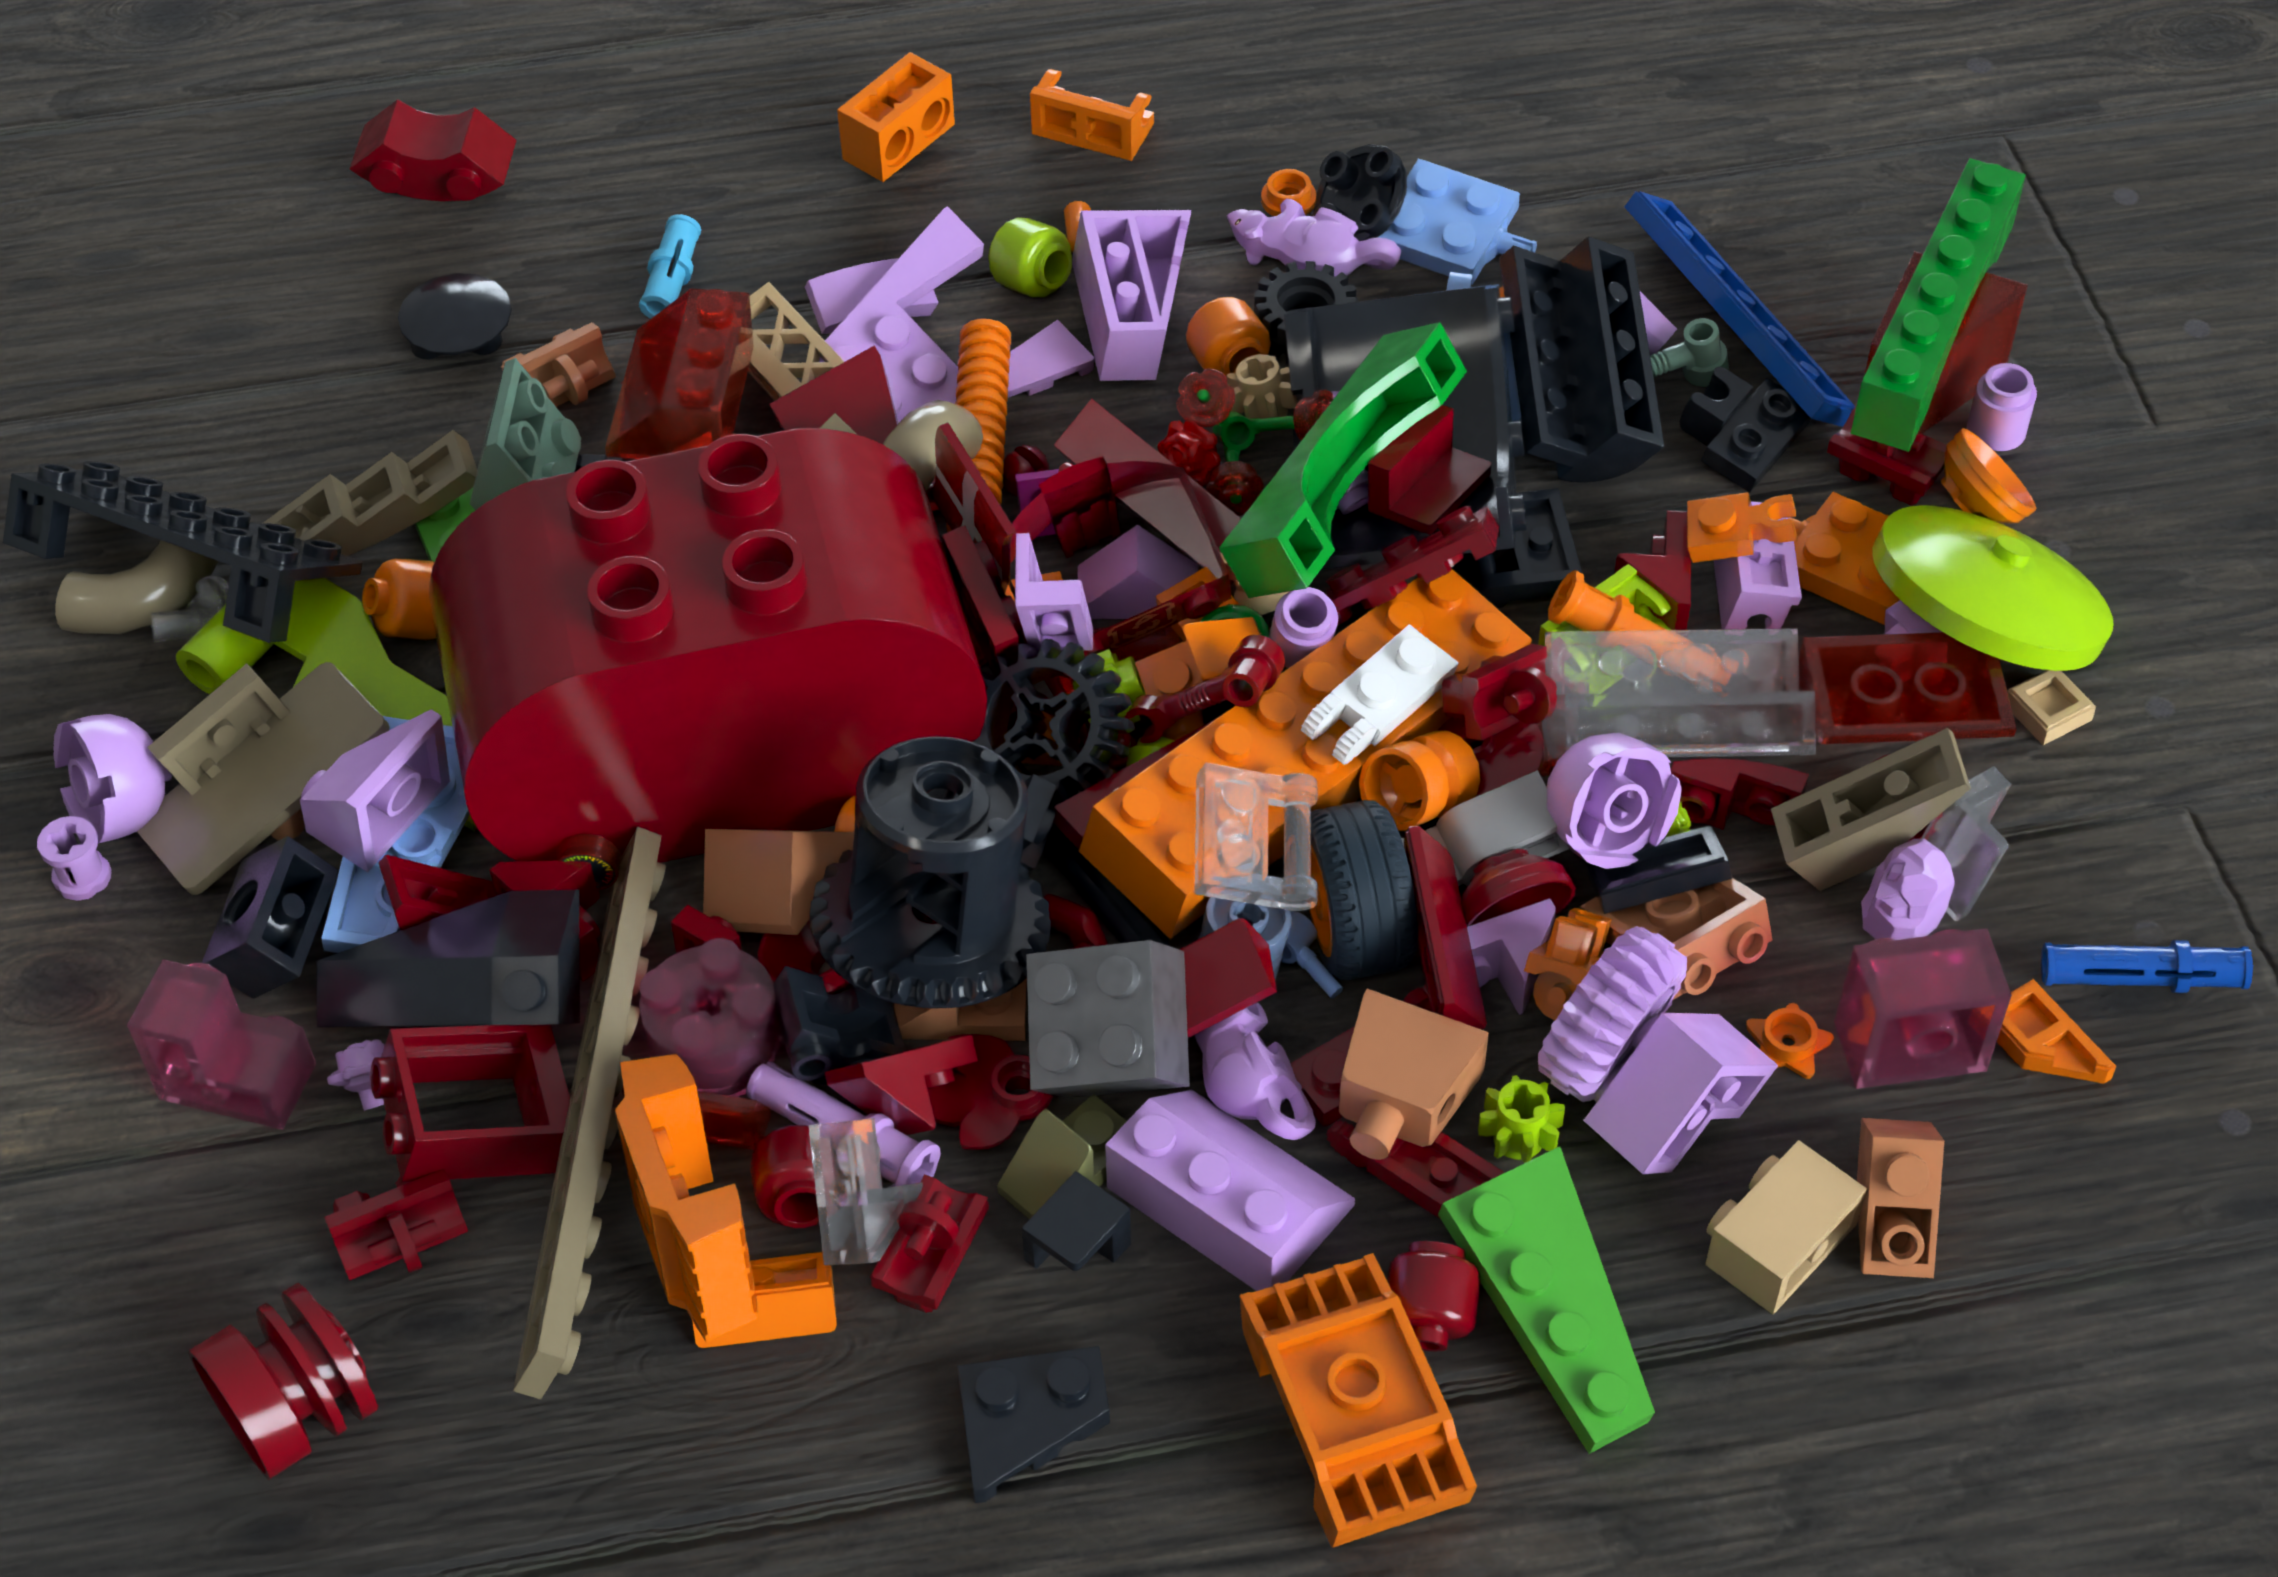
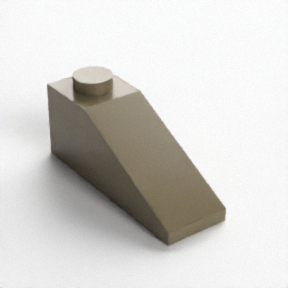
M1946 728L1773 807L1771 812L1786 864L1819 891H1822L1880 865L1895 847L1909 841L1969 791L1971 787L1954 734L1949 728Z

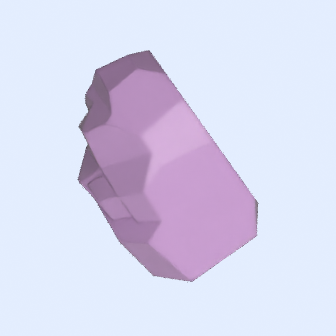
M1912 839L1895 847L1887 855L1884 862L1877 867L1869 891L1861 901L1863 929L1884 946L1902 949L1914 948L1936 929L1947 910L1955 883L1951 865L1944 853L1926 839Z

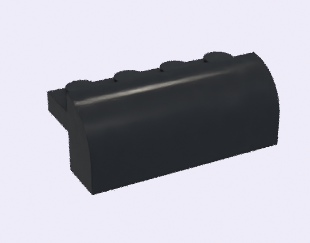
M1589 236L1560 261L1513 245L1499 259L1504 296H1511L1515 332H1510L1526 453L1556 462L1558 479L1570 482L1603 481L1624 475L1636 469L1665 446L1634 252Z

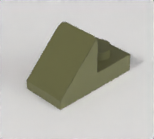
M1095 1094L1089 1097L1063 1121L1049 1110L1044 1109L1037 1115L997 1185L998 1193L1030 1219L1075 1171L1100 1187L1107 1180L1105 1144L1127 1121Z

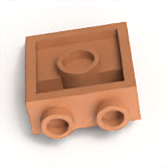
M1734 878L1604 914L1597 897L1580 906V909L1612 919L1606 942L1611 946L1616 938L1623 935L1626 930L1638 926L1644 927L1651 933L1660 934L1675 945L1674 949L1687 957L1686 977L1681 983V989L1674 996L1673 1000L1687 992L1691 995H1699L1705 992L1712 985L1717 973L1739 961L1745 964L1755 962L1764 954L1768 943L1773 940L1766 898Z

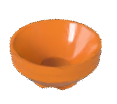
M1962 428L1948 442L1944 459L1945 477L1942 478L1941 482L1952 496L1954 502L1963 511L1980 515L1999 523L2011 524L2019 523L2036 510L2032 496L2017 475L1980 437L1970 430Z

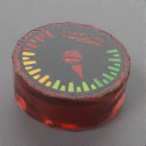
M576 834L562 840L557 847L555 860L590 862L596 888L599 891L609 888L617 881L621 854L619 849L610 840L593 834Z

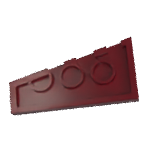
M1470 506L1462 507L1439 520L1436 525L1440 531L1419 542L1414 535L1402 538L1381 552L1385 560L1364 571L1360 564L1357 563L1330 577L1327 580L1330 588L1323 593L1331 599L1338 613L1337 625L1345 622L1353 615L1350 607L1359 602L1366 610L1378 607L1394 599L1408 587L1405 579L1417 575L1420 581L1424 580L1425 583H1429L1448 574L1452 570L1451 567L1464 557L1462 553L1469 549L1475 560L1496 550L1499 526L1488 506L1475 513L1472 512ZM1273 618L1270 619V622L1268 624L1270 628L1272 625Z

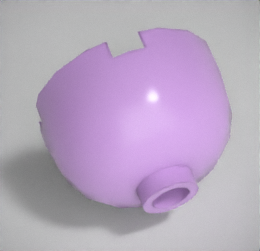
M112 714L91 715L60 723L54 735L55 768L68 766L71 786L60 788L69 816L83 817L92 823L98 835V844L125 837L143 828L158 812L165 796V782L170 781L172 778V774L147 748L153 743L148 733L128 718Z
M1622 733L1589 736L1572 745L1558 759L1547 782V810L1557 825L1556 833L1576 855L1587 863L1604 869L1625 867L1638 861L1639 859L1632 854L1641 850L1648 842L1656 847L1666 837L1678 814L1681 786L1679 778L1671 774L1669 765L1671 761L1664 753L1650 744Z

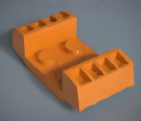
M677 1054L624 1061L620 1063L625 1097L616 1107L615 1115L634 1208L668 1303L687 1310L707 1343L758 1319V1301L738 1190L734 1183L694 1196L689 1195L688 1189L714 1181L696 1083L681 1058Z
M1374 1253L1342 1265H1333L1332 1268L1313 1274L1308 1273L1291 1281L1279 1282L1271 1287L1240 1295L1242 1329L1259 1376L1271 1374L1315 1479L1313 1507L1332 1548L1470 1503L1477 1485L1458 1440L1452 1415L1398 1295L1391 1290Z

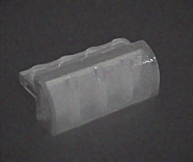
M1798 629L1545 632V646H1547L1545 673L1556 683L1557 704L1552 716L1542 721V729L1547 749L1554 759H1559L1572 745L1589 736L1622 733L1648 743L1664 753L1667 758L1816 755L1815 691H1799Z

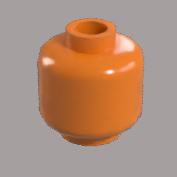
M1219 297L1207 302L1196 311L1188 323L1186 340L1190 352L1212 379L1223 383H1228L1227 374L1236 373V368L1242 360L1258 354L1268 355L1271 346L1267 328L1245 301L1235 297Z
M398 558L387 560L377 569L374 578H369L366 581L362 594L363 608L366 614L371 615L372 621L379 633L388 638L431 640L436 638L429 598V581L434 565L433 561Z

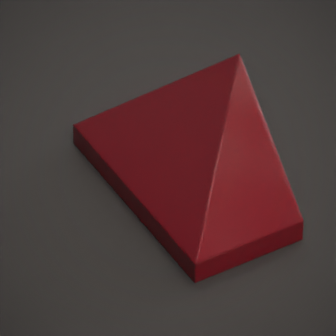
M386 854L378 862L400 930L496 896L492 881Z

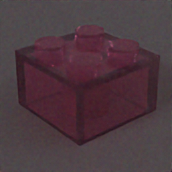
M1987 928L1962 932L1956 929H1947L1931 936L1901 940L1879 938L1863 945L1854 946L1834 1023L1856 1089L1987 1071L2012 996Z

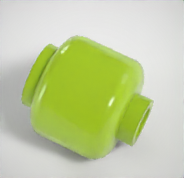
M1016 217L1006 222L996 232L990 245L988 255L989 268L995 281L1005 288L1023 295L1044 298L1062 286L1071 273V248L1065 234L1053 226L1031 218Z

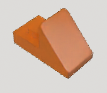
M1253 617L1192 622L1182 626L1186 641L1134 663L1146 695L1158 697L1165 694L1170 696L1221 675L1225 668H1228L1229 659L1239 642L1247 636L1261 635Z

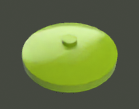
M1910 506L1899 509L1888 516L1874 542L1872 556L1878 573L1890 590L1907 607L1943 633L1969 647L1998 659L2042 670H2075L2088 666L2099 657L2113 631V616L2108 604L2097 588L2078 569L2031 537L1986 517L1947 507Z

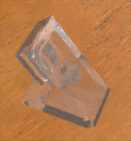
M875 1118L808 1125L824 1265L879 1262L900 1228L897 1219L904 1204L909 1201H916L923 1188V1182L882 1185L880 1171L881 1154L877 1142Z

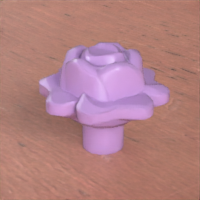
M377 1039L349 1045L344 1051L337 1052L335 1056L338 1070L327 1077L329 1085L344 1086V1089L348 1091L358 1092L364 1111L384 1105L383 1099L374 1098L370 1080L372 1061L375 1057L382 1056L385 1046Z

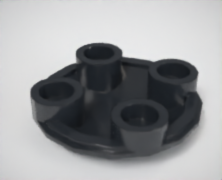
M1373 144L1352 149L1346 154L1341 151L1330 153L1320 166V176L1322 179L1316 193V203L1311 216H1315L1318 210L1324 207L1356 222L1358 229L1354 233V237L1358 241L1379 237L1387 231L1400 213L1407 193V172L1401 158L1388 147Z
M453 273L432 278L416 287L402 302L398 321L402 335L410 342L412 353L418 358L429 360L441 354L458 355L471 351L479 355H487L497 351L502 345L501 332L508 326L512 308L507 292L495 281L478 274Z

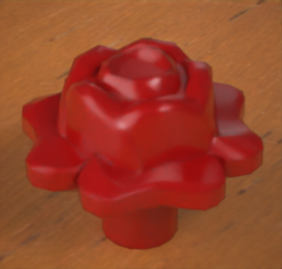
M1189 418L1184 423L1180 420L1172 421L1169 424L1167 436L1157 445L1160 454L1175 466L1183 467L1186 474L1201 487L1209 483L1211 471L1220 465L1221 461L1216 448L1218 443L1217 436L1205 430L1197 418Z

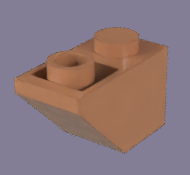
M1861 1118L1857 1182L1867 1188L1858 1219L1860 1264L1863 1274L1934 1278L1945 1141L1931 1122Z

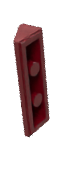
M1409 826L1408 831L1405 832L1404 849L1415 895L1418 947L1431 1012L1483 1030L1486 1028L1487 1021L1453 858L1444 846L1420 826Z
M1244 918L1236 919L1179 949L1184 951L1188 1038L1277 992L1269 944Z

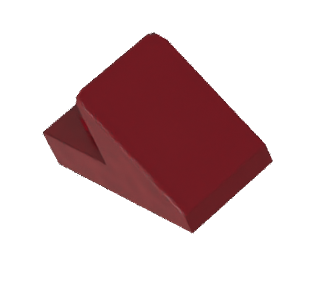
M1667 510L1663 535L1652 534L1650 555L1618 554L1614 574L1627 564L1635 568L1637 575L1657 590L1671 607L1670 611L1663 616H1659L1648 606L1651 613L1661 619L1674 634L1685 639L1691 607V557L1688 550V517L1686 511Z
M562 860L499 862L489 869L496 896L509 891L579 890L580 980L584 981L595 973L599 952L597 938L600 936V930L586 910L598 901L600 893L599 889L596 888L598 884L595 882L590 862Z
M972 1035L826 1071L825 1076L829 1087L867 1115L882 1113L894 1122V1129L905 1135L931 1131L936 1128L927 1088L955 1081L952 1068L976 1062L978 1059Z

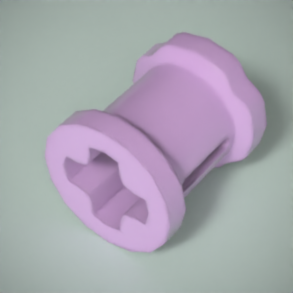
M67 816L58 818L44 827L37 838V848L42 859L53 866L51 880L55 889L60 891L64 898L75 901L93 897L97 892L104 890L111 879V867L108 860L102 857L101 853L96 850L98 835L92 823L83 817ZM74 833L77 834L81 844H77ZM68 872L72 873L76 883L72 882Z

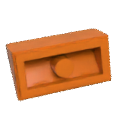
M824 1251L750 1260L758 1301V1319L707 1343L693 1322L695 1343L701 1348L834 1331L837 1326L830 1252Z

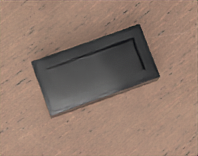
M1704 826L1665 837L1656 847L1648 842L1641 850L1632 854L1639 860L1629 866L1604 869L1586 862L1589 880L1604 914L1732 879L1729 860L1712 826Z

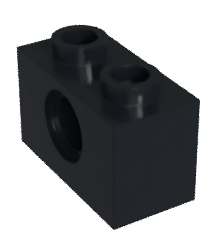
M289 836L243 859L201 966L252 999L300 977L339 870Z

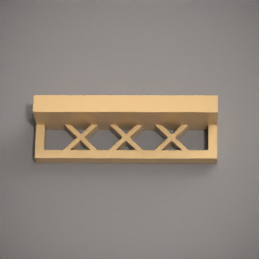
M770 282L766 283L714 323L732 355L774 401L844 362ZM771 305L778 311L775 329L751 330L747 325L748 322ZM789 324H790L794 329H788ZM809 344L806 363H782L784 345Z

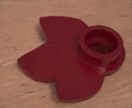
M979 1034L951 1036L948 1040L972 1035L978 1061L954 1067L956 1070L954 1074L955 1081L930 1087L927 1090L935 1122L950 1127L960 1126L959 1139L962 1149L983 1150L1000 1145L1011 1138L1020 1121L1035 1118L1040 1112L1047 1109L1053 1095L1030 1090L1029 1056L1014 1055L1005 1041L993 1036ZM1019 1088L1029 1091L1021 1095L1009 1094L1011 1091Z

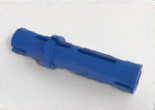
M2172 940L2170 946L2068 945L2045 942L2041 952V977L2044 986H2051L2052 984L2169 986L2172 993H2187L2190 987L2249 989L2253 977L2252 952L2248 946H2240L2239 948L2191 947L2187 940Z

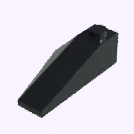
M579 890L509 891L317 960V1027L580 1023Z

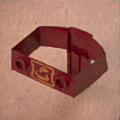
M1103 456L1083 461L1076 465L1065 462L1060 465L1058 473L1039 484L1042 493L1027 505L1013 521L1012 525L1016 532L1011 540L1010 563L1016 557V533H1029L1032 541L1051 523L1067 559L1073 556V552L1085 546L1089 549L1100 544L1099 540L1112 535L1114 538L1121 535L1116 502L1113 495L1154 481L1180 479L1208 536L1223 576L1093 634V650H1083L1084 657L1107 649L1113 652L1187 618L1197 619L1204 617L1217 609L1221 603L1232 599L1229 573L1183 467L1146 461L1106 463ZM1009 580L1008 585L1015 598V588L1011 580Z

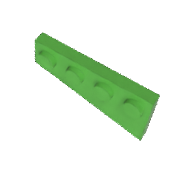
M1560 1146L1444 1202L1438 1216L1457 1246L1465 1250L1466 1260L1473 1263L1478 1269L1481 1284L1587 1452L1590 1454L1649 1423L1655 1411Z

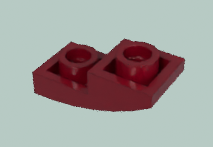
M1710 758L1674 761L1670 769L1671 774L1679 778L1681 786L1680 801L1682 802V807L1686 809L1690 821L1704 823L1724 830L1731 812L1747 816L1761 824L1775 826L1771 808L1804 794L1809 778L1807 773L1786 767L1739 759Z

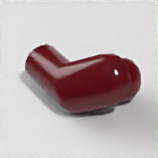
M1047 894L1043 897L1049 902L1050 928L1069 936L1074 945L1070 949L1109 945L1098 919L1091 909L1054 894Z

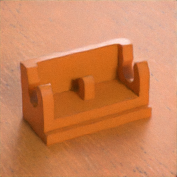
M1048 69L1037 87L1034 86L1030 92L1032 134L1132 161L1154 125V112L1145 110L1152 96L1140 92L1136 95L1130 107L1114 104L1096 97H1088L1065 91V88L1055 86L1062 72Z

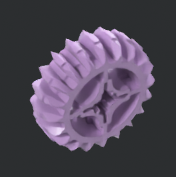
M1636 926L1626 930L1623 935L1616 938L1610 948L1605 949L1601 958L1595 965L1591 966L1587 975L1576 986V990L1570 999L1563 1005L1564 1008L1558 1018L1551 1024L1552 1029L1543 1040V1047L1538 1053V1071L1551 1079L1550 1083L1567 1096L1570 1093L1582 1102L1594 1100L1596 1097L1595 1092L1602 1087L1610 1073L1623 1067L1635 1050L1632 1042L1639 1029L1652 1017L1661 1015V1013H1665L1672 1005L1674 996L1681 989L1682 981L1686 977L1687 957L1674 949L1675 945L1658 933H1651L1644 927Z

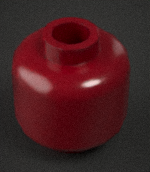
M789 1125L769 1133L759 1141L754 1149L751 1161L754 1198L761 1213L770 1221L792 1228H807L822 1222L836 1211L843 1199V1171L837 1146L834 1140L824 1131L808 1125Z
M1417 1241L1409 1245V1252L1398 1254L1391 1261L1387 1277L1391 1290L1398 1295L1422 1350L1434 1352L1447 1350L1448 1340L1466 1337L1474 1329L1481 1281L1480 1273L1476 1266L1465 1259L1466 1252L1464 1249L1452 1244L1436 1241Z

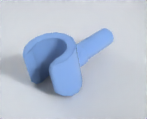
M1292 911V923L1281 961L1287 964L1297 962L1302 969H1305L1325 993L1333 999L1342 992L1343 987L1317 959V955L1308 948L1317 938V930L1306 916Z

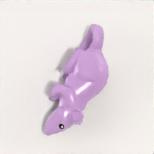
M1286 198L1280 204L1281 214L1274 217H1267L1258 210L1248 211L1245 209L1235 210L1227 215L1234 236L1246 250L1247 260L1251 265H1258L1263 260L1264 255L1280 260L1285 266L1287 263L1296 262L1298 269H1305L1306 261L1316 262L1315 270L1321 271L1325 264L1334 267L1335 277L1341 272L1349 275L1362 264L1375 269L1389 270L1398 263L1401 255V249L1397 244L1387 238L1377 237L1358 241L1354 237V233L1358 229L1356 222L1344 215L1321 207L1315 216H1306L1302 206L1292 199Z
M1258 1002L1195 1034L1197 1043L1203 1053L1204 1086L1208 1097L1219 1109L1239 1119L1259 1120L1267 1130L1285 1139L1298 1140L1312 1132L1316 1123L1312 1108L1301 1090L1302 1086L1295 1078L1283 1047L1276 1041L1267 1047L1258 1035L1268 1023L1266 1013ZM1286 1098L1291 1103L1295 1119L1285 1116L1280 1111L1281 1104Z

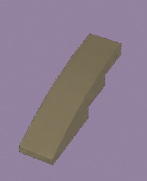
M452 430L408 463L393 452L389 453L347 485L329 474L263 523L291 527L296 530L295 538L303 541L316 539L339 544L342 546L341 554L349 556L373 546L425 519L472 489L477 474V467L468 441Z

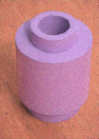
M2001 363L1992 366L1979 379L1967 422V429L1980 437L1994 451L2014 449L2025 440L2037 397V390L2032 375L2019 365Z
M1311 587L1290 591L1279 600L1275 609L1269 638L1281 647L1285 656V667L1290 668L1334 637L1338 624L1336 607L1325 593Z

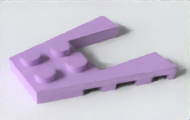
M948 206L937 215L825 340L844 362L875 345L888 377L899 422L909 412L927 402L934 400L948 401L954 404L956 402L958 366L903 310L983 257L984 243ZM1056 320L1011 351L1009 359L1010 372L1008 374L1009 386L1007 388L1008 398L1025 391L1030 396L1053 387L1054 380L1078 372L1080 376L1086 375L1093 371L1095 357L1059 320Z

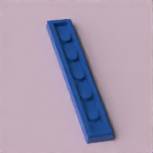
M1635 191L1624 206L1633 218L1811 419L1843 427L1855 408L1850 399L1672 201L1641 191L1640 193Z

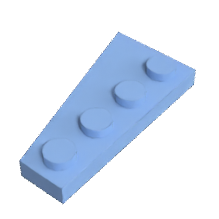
M383 716L389 723V730L409 721ZM443 725L450 782L385 853L386 855L441 868L470 815L465 799L453 727ZM345 857L342 858L322 935L324 951L335 953L400 931L378 862L369 872H366Z

